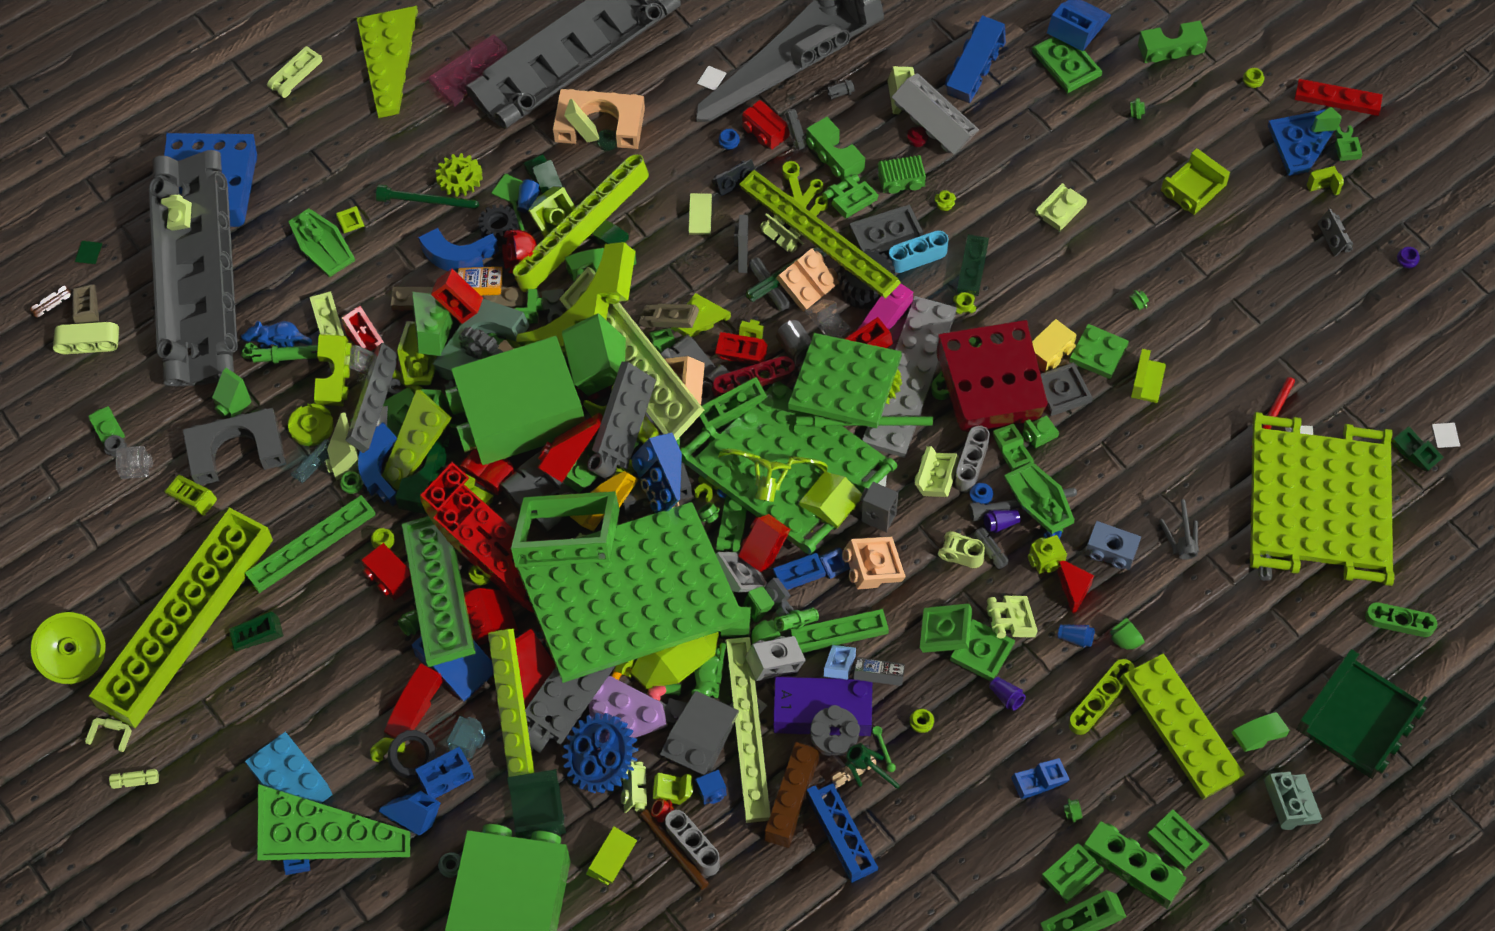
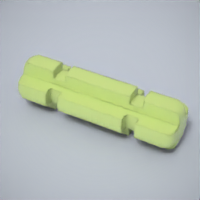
M156 769L146 770L145 773L142 770L126 772L123 775H120V773L111 774L109 777V784L113 789L122 788V785H125V787L145 785V782L156 784L159 781V774Z

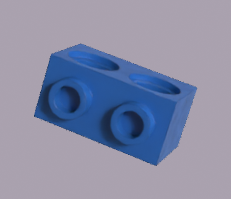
M460 746L415 769L425 793L434 799L474 779L471 766Z

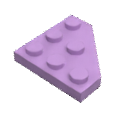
M611 676L607 677L588 705L590 716L594 718L596 713H600L603 716L605 713H608L612 717L621 718L620 721L627 722L626 728L633 730L629 737L635 738L668 727L663 705L659 701ZM608 733L606 736V742L610 737V733Z

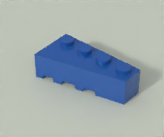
M983 15L979 22L976 21L972 28L973 34L970 39H966L963 46L964 52L961 57H957L954 63L955 69L952 74L947 76L945 81L948 95L968 103L972 101L982 84L981 76H987L991 60L995 61L997 59L999 48H1003L1006 44L1005 24Z

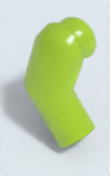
M382 738L374 744L370 750L371 759L375 762L382 761L394 739ZM406 741L399 746L397 752H404Z

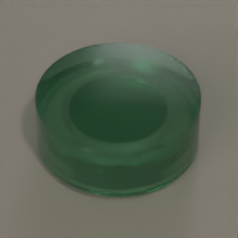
M605 129L598 133L599 140H597V146L601 150L610 151L617 146L616 133L614 131Z

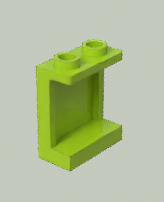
M1196 148L1191 153L1190 160L1171 178L1165 177L1163 179L1161 191L1166 197L1177 202L1184 210L1195 215L1227 185L1230 172Z

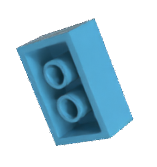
M286 732L245 761L250 772L263 786L320 804L333 795L326 781Z

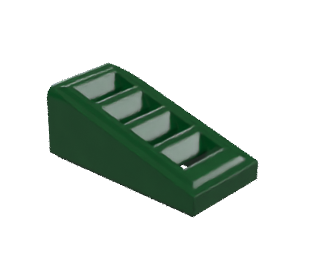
M272 611L229 628L235 651L273 641L284 636L279 617ZM258 627H262L263 633L259 632ZM250 629H252L253 637H250ZM240 632H243L244 641H241Z

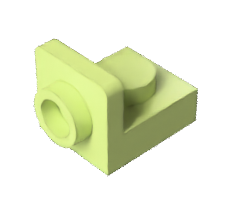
M170 195L168 198L161 199V204L168 207L167 228L172 231L190 228L192 203L183 199L181 195Z

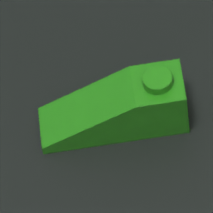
M757 377L702 405L704 411L700 417L706 429L713 426L717 432L732 424L738 417L743 416L766 399L767 396Z
M1105 890L1041 922L1044 931H1098L1127 916L1117 894Z

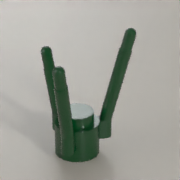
M862 743L849 748L846 753L848 761L845 765L850 769L859 787L862 786V782L856 768L866 769L868 767H871L895 788L898 789L900 787L894 779L871 761V756L883 760L884 757L866 748Z

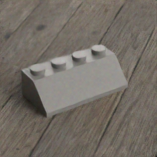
M918 73L907 78L892 96L895 100L894 104L899 109L906 110L911 115V120L917 125L921 124L926 129L927 135L932 139L936 138L942 143L941 147L948 153L956 154L979 131L971 121Z

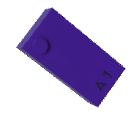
M775 677L774 733L811 734V724L815 715L825 708L837 705L854 715L860 726L859 736H871L872 682L855 679ZM830 727V735H841L838 727Z

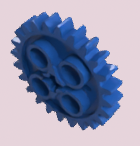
M596 713L595 718L588 715L587 722L579 720V729L572 727L575 733L574 736L567 735L568 740L571 742L563 746L569 750L567 754L562 755L563 758L569 760L564 765V768L571 769L567 776L574 778L572 783L580 785V789L588 790L592 793H596V791L605 793V790L614 791V785L622 786L621 778L629 779L626 773L627 770L634 771L630 763L637 761V758L632 756V753L638 751V748L632 747V744L637 739L629 737L633 730L626 728L628 723L620 721L621 718L612 717L608 713H605L604 716ZM608 733H610V737L606 742V736ZM587 742H589V746L585 751V745ZM616 756V760L612 765V758ZM593 765H595V769L593 773H591V768Z

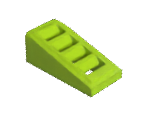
M179 474L165 490L168 496L202 516H205L217 501L211 490ZM184 484L185 486L181 489V491H180L179 493H177L178 490H179V489L182 487V485Z

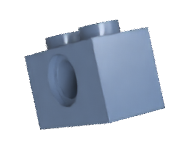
M1096 521L1085 555L1090 556L1096 561L1110 563L1118 569L1130 570L1141 536ZM1108 546H1115L1117 549L1113 550Z

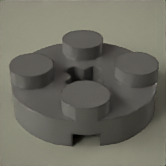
M837 705L818 712L812 720L810 729L811 741L814 747L822 754L828 756L846 755L849 748L857 744L860 726L854 715ZM830 727H838L841 735L839 737L837 735L830 736Z

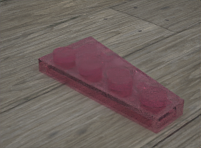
M493 34L428 77L429 83L456 107L468 94L465 86L479 76H482V73L488 67L500 60L507 53V46Z

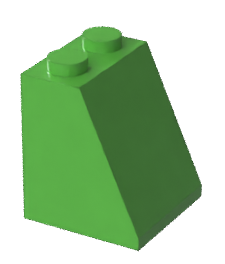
M599 313L563 330L562 336L574 385L587 396L613 385L621 362H625L626 338Z

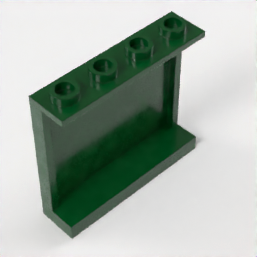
M1351 649L1305 713L1296 730L1373 779L1377 772L1382 775L1390 763L1386 760L1389 754L1395 756L1402 744L1398 742L1402 736L1408 737L1414 728V725L1411 724L1413 719L1419 720L1427 709L1423 704L1428 697L1424 696L1419 701L1358 662L1359 653Z

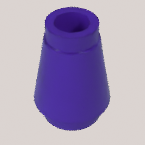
M990 510L984 514V525L988 532L996 533L1020 522V515L1017 510Z
M1000 677L994 678L990 683L989 688L1007 709L1016 710L1023 704L1026 696L1023 694L1022 689Z

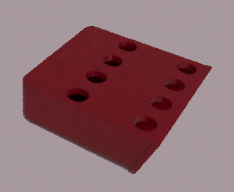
M1027 320L938 334L937 359L941 366L959 428L962 431L969 432L974 426H983L990 429L1010 424L1025 423L1028 419L1035 421L1042 416L1048 401ZM1015 330L1021 331V340L1013 338L1012 332ZM991 335H1001L1003 342L1000 344L993 343ZM972 337L980 339L981 346H971L969 339ZM949 341H956L960 348L952 351L948 348L947 343Z

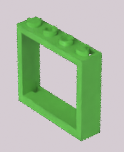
M616 491L524 497L511 547L515 567L610 562L619 516ZM537 510V513H531V511ZM604 514L600 537L526 542L533 518ZM598 550H603L604 553L599 554Z

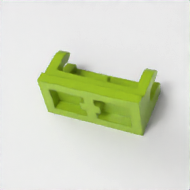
M613 827L586 875L605 885L612 884L637 840L618 828Z

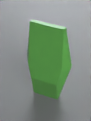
M310 208L288 221L301 251L329 277L355 261L337 226Z
M1031 462L1004 476L1021 507L1049 533L1053 534L1074 524V517L1062 486L1036 464Z

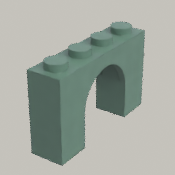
M483 299L478 313L463 324H460L456 333L443 349L441 356L436 357L433 365L439 377L450 381L454 379L452 368L480 360L467 355L466 350L463 348L464 345L460 344L458 337L466 327L482 330L487 335L495 333L498 336L516 341L517 334L525 333L530 326L524 312Z

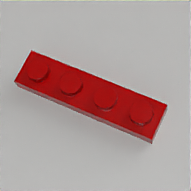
M1304 79L1298 80L1295 100L1376 116H1379L1383 94Z

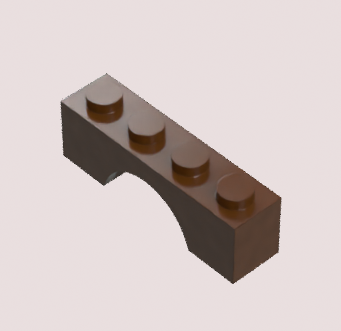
M795 742L765 829V841L789 848L806 790L813 779L819 761V751L816 748Z

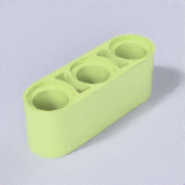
M112 322L57 326L54 330L53 350L59 354L114 351L118 348L119 326Z

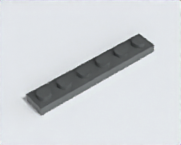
M384 343L376 347L346 437V441L362 453L366 452L370 447L399 358L398 354Z

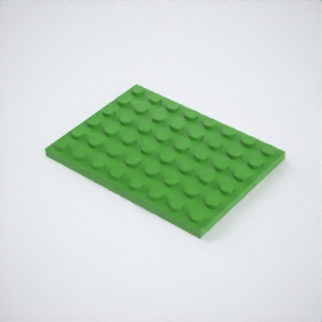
M692 502L671 508L667 512L662 511L617 525L610 562L517 567L562 683L744 623L743 614ZM598 531V532H595V533H592V534H589V535H586V536H582V537H579V538H595V537H600L601 531ZM598 550L599 554L604 553L603 550Z

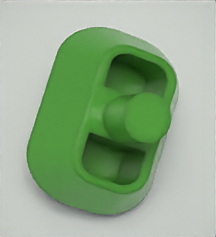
M252 343L246 344L241 352V356L251 359L254 356L252 355V349H258V347Z

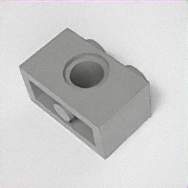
M780 636L766 642L763 640L757 641L751 645L750 650L745 656L756 681L797 673L805 662L795 636L787 638Z

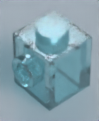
M459 716L447 740L450 751L460 746L465 757L472 759L476 749L481 748L485 740L481 723L472 717L466 719Z

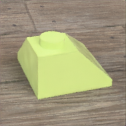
M346 413L340 414L327 449L329 459L325 460L328 472H333L336 480L341 479L349 471L359 473L357 450L346 441L350 428Z

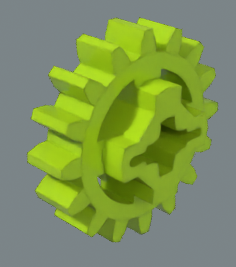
M460 153L459 157L452 154V159L449 160L445 157V163L438 164L439 169L436 170L437 184L440 185L442 191H447V195L455 192L456 197L459 196V193L467 196L468 190L473 193L475 192L474 186L480 187L479 181L483 180L481 165H478L477 159L472 160L471 155L464 158L463 153Z

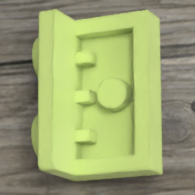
M932 446L926 447L925 453L921 458L919 472L915 476V485L923 496L948 497L960 461L957 453H936Z

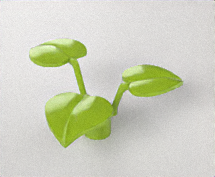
M723 449L718 456L719 458L724 455L737 454L754 462L755 486H758L755 499L774 502L776 490L780 489V485L788 470H791L792 464L808 463L819 467L824 472H827L828 469L826 463L812 458L789 457L786 465L776 461L770 462L766 459H761L760 456L738 449ZM759 464L768 469L767 477L762 476V480H760ZM780 468L784 469L777 483H775L776 479L771 478L772 471Z

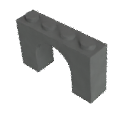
M273 408L260 409L257 412L239 414L233 418L215 420L212 423L194 425L183 429L191 476L194 482L199 485L219 481L215 462L216 452L221 444L234 437H247L256 442L259 458L264 470L286 465L279 426Z

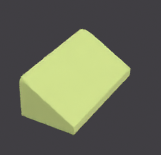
M570 99L564 116L587 142L599 140L596 126L575 101Z

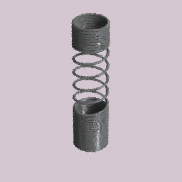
M792 320L780 326L777 330L776 338L788 357L793 360L795 367L799 369L800 373L812 339L799 321Z

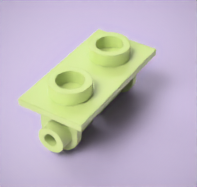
M765 214L769 220L761 223L760 228L762 232L772 240H775L780 235L776 243L787 252L793 253L797 249L796 244L798 242L802 245L804 244L799 239L801 235L792 227L789 230L783 226L785 222L777 215H774L772 218L769 214Z
M631 762L630 765L634 768V771L627 770L628 780L621 778V781H623L621 803L624 804V813H627L632 807H635V811H644L647 806L646 788H638V785H646V767L643 766V762Z

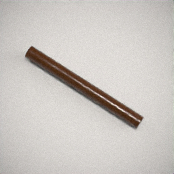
M648 809L644 810L640 814L642 819L701 890L709 885L708 881L655 817L651 815Z

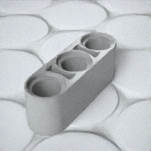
M974 426L969 431L957 467L955 486L964 493L970 492L971 488L976 484L988 449L990 434L987 428L983 426ZM961 477H969L970 479H969V480H965V479H962Z
M680 810L669 812L665 819L666 830L669 836L703 875L712 876L716 874L720 868V858L717 849L684 812ZM676 821L683 823L680 828H673L671 824ZM691 839L699 841L698 845L693 847L688 846L686 843ZM708 857L715 860L711 865H706L702 861Z

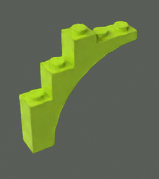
M625 242L605 244L596 274L577 302L562 316L548 325L530 332L517 334L516 343L525 346L557 336L563 356L567 357L562 336L563 330L597 313L607 320L609 303L618 304L619 301H628L636 251Z

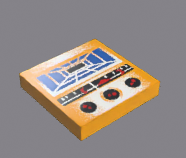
M502 267L458 269V274L481 296L501 295Z

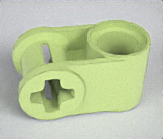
M952 531L945 533L943 548L939 549L938 556L941 559L970 568H978L983 564L985 547L980 540ZM970 552H977L978 555H975V556H974V555H970L969 553H970Z

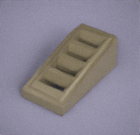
M94 284L73 289V319L75 324L99 323L97 294Z

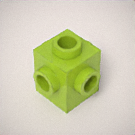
M1057 535L1046 539H1037L1031 544L1030 553L1028 554L1031 566L1036 567L1039 574L1057 570L1059 562L1066 561L1067 553Z

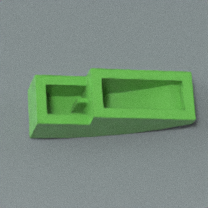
M604 248L587 250L565 257L566 269L573 282L587 267L593 269L596 273ZM636 254L634 258V265H636Z

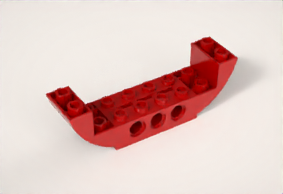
M451 462L420 495L425 511L454 548L515 603L517 602L535 614L513 559L511 547L515 530L465 485L469 477Z

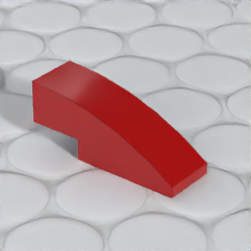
M420 663L388 720L384 730L386 734L396 738L402 732L415 730L430 708V700L443 683L440 673Z

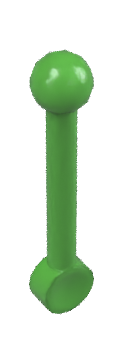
M875 726L872 733L879 741L887 763L886 770L894 772L896 766L891 762L881 736L882 728Z

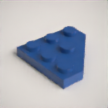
M1325 110L1269 121L1268 128L1288 176L1309 172L1335 130L1312 131L1315 117Z

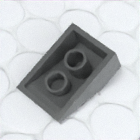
M695 691L671 730L660 755L702 775L711 773L739 714V710Z

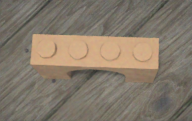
M574 89L560 90L553 127L555 142L576 144L578 131L564 116L569 100L573 99L586 115L595 112H606L616 117L618 120L616 131L617 147L638 149L645 111L644 96Z

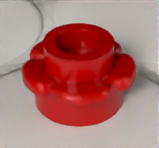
M659 798L654 802L651 815L658 819V822H664L668 813L674 810L671 800Z

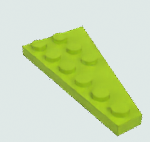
M417 6L357 18L378 118L396 115L400 112L403 84L406 79L405 73L406 68H408L412 35L415 30V19L418 13Z

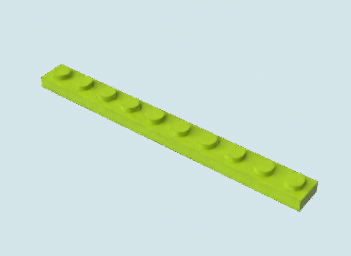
M753 170L739 184L746 193L885 299L901 284L896 276L757 171Z

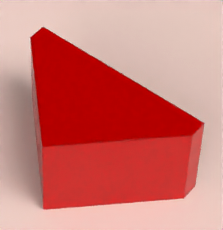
M360 305L341 317L346 335L365 355L383 343V340Z
M1063 560L1059 562L1057 573L1073 613L1077 612L1089 591L1094 575Z

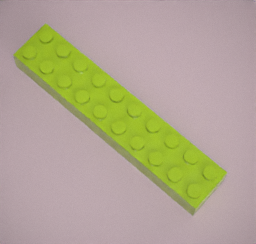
M231 508L227 510L89 695L98 709L136 729L247 577L245 572L255 566L272 543L273 538L268 527Z

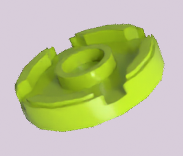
M312 403L303 408L302 406L297 408L290 415L288 428L291 437L298 444L315 446L325 442L331 436L334 423L328 409L322 405Z

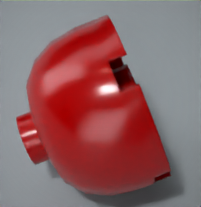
M508 230L503 237L507 238V242L505 245H502V257L505 268L510 267L509 274H513L515 266L528 255L530 257L534 253L532 251L538 245L532 235L522 230Z

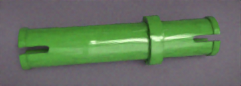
M318 344L281 348L272 346V348L266 349L254 348L252 349V355L261 354L262 356L252 357L253 363L266 361L279 363L281 360L318 358L317 353H312V351H318Z

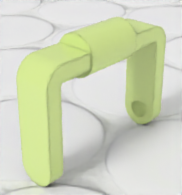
M94 719L86 738V744L90 745L92 743L98 725H101L105 728L125 731L118 749L120 752H124L132 732L131 728L127 724H123L122 721L114 719Z

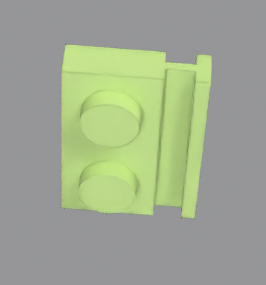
M1062 183L1036 209L1035 215H1040L1045 222L1061 231L1086 205L1087 199L1071 188H1066L1065 184Z

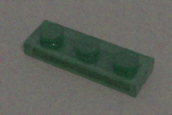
M968 234L957 293L966 292L979 296L989 238Z

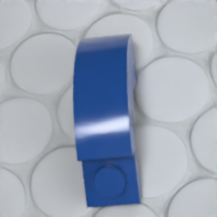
M438 228L418 237L421 250L427 259L435 266L446 271L453 269L458 273L459 268L484 267L482 260L490 258L499 252L497 240L493 234L463 246L448 242Z
M383 422L376 427L369 449L364 453L359 452L358 469L370 495L372 496L376 493L384 503L388 501L394 506L397 504V494L382 477L381 469L384 461L390 456L397 437Z

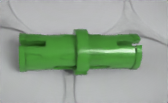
M813 607L803 611L794 610L788 615L776 617L774 619V627L779 632L790 628L799 629L805 624L817 622L819 614Z

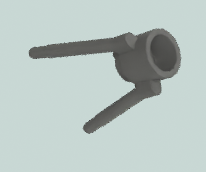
M1181 499L1185 536L1179 538L1176 544L1164 520L1160 519L1159 522L1172 546L1173 554H1179L1180 559L1188 560L1198 556V521L1195 520L1193 522L1192 539L1186 502L1184 499Z

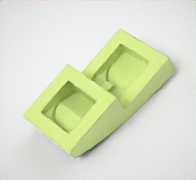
M690 193L689 235H711L712 194Z

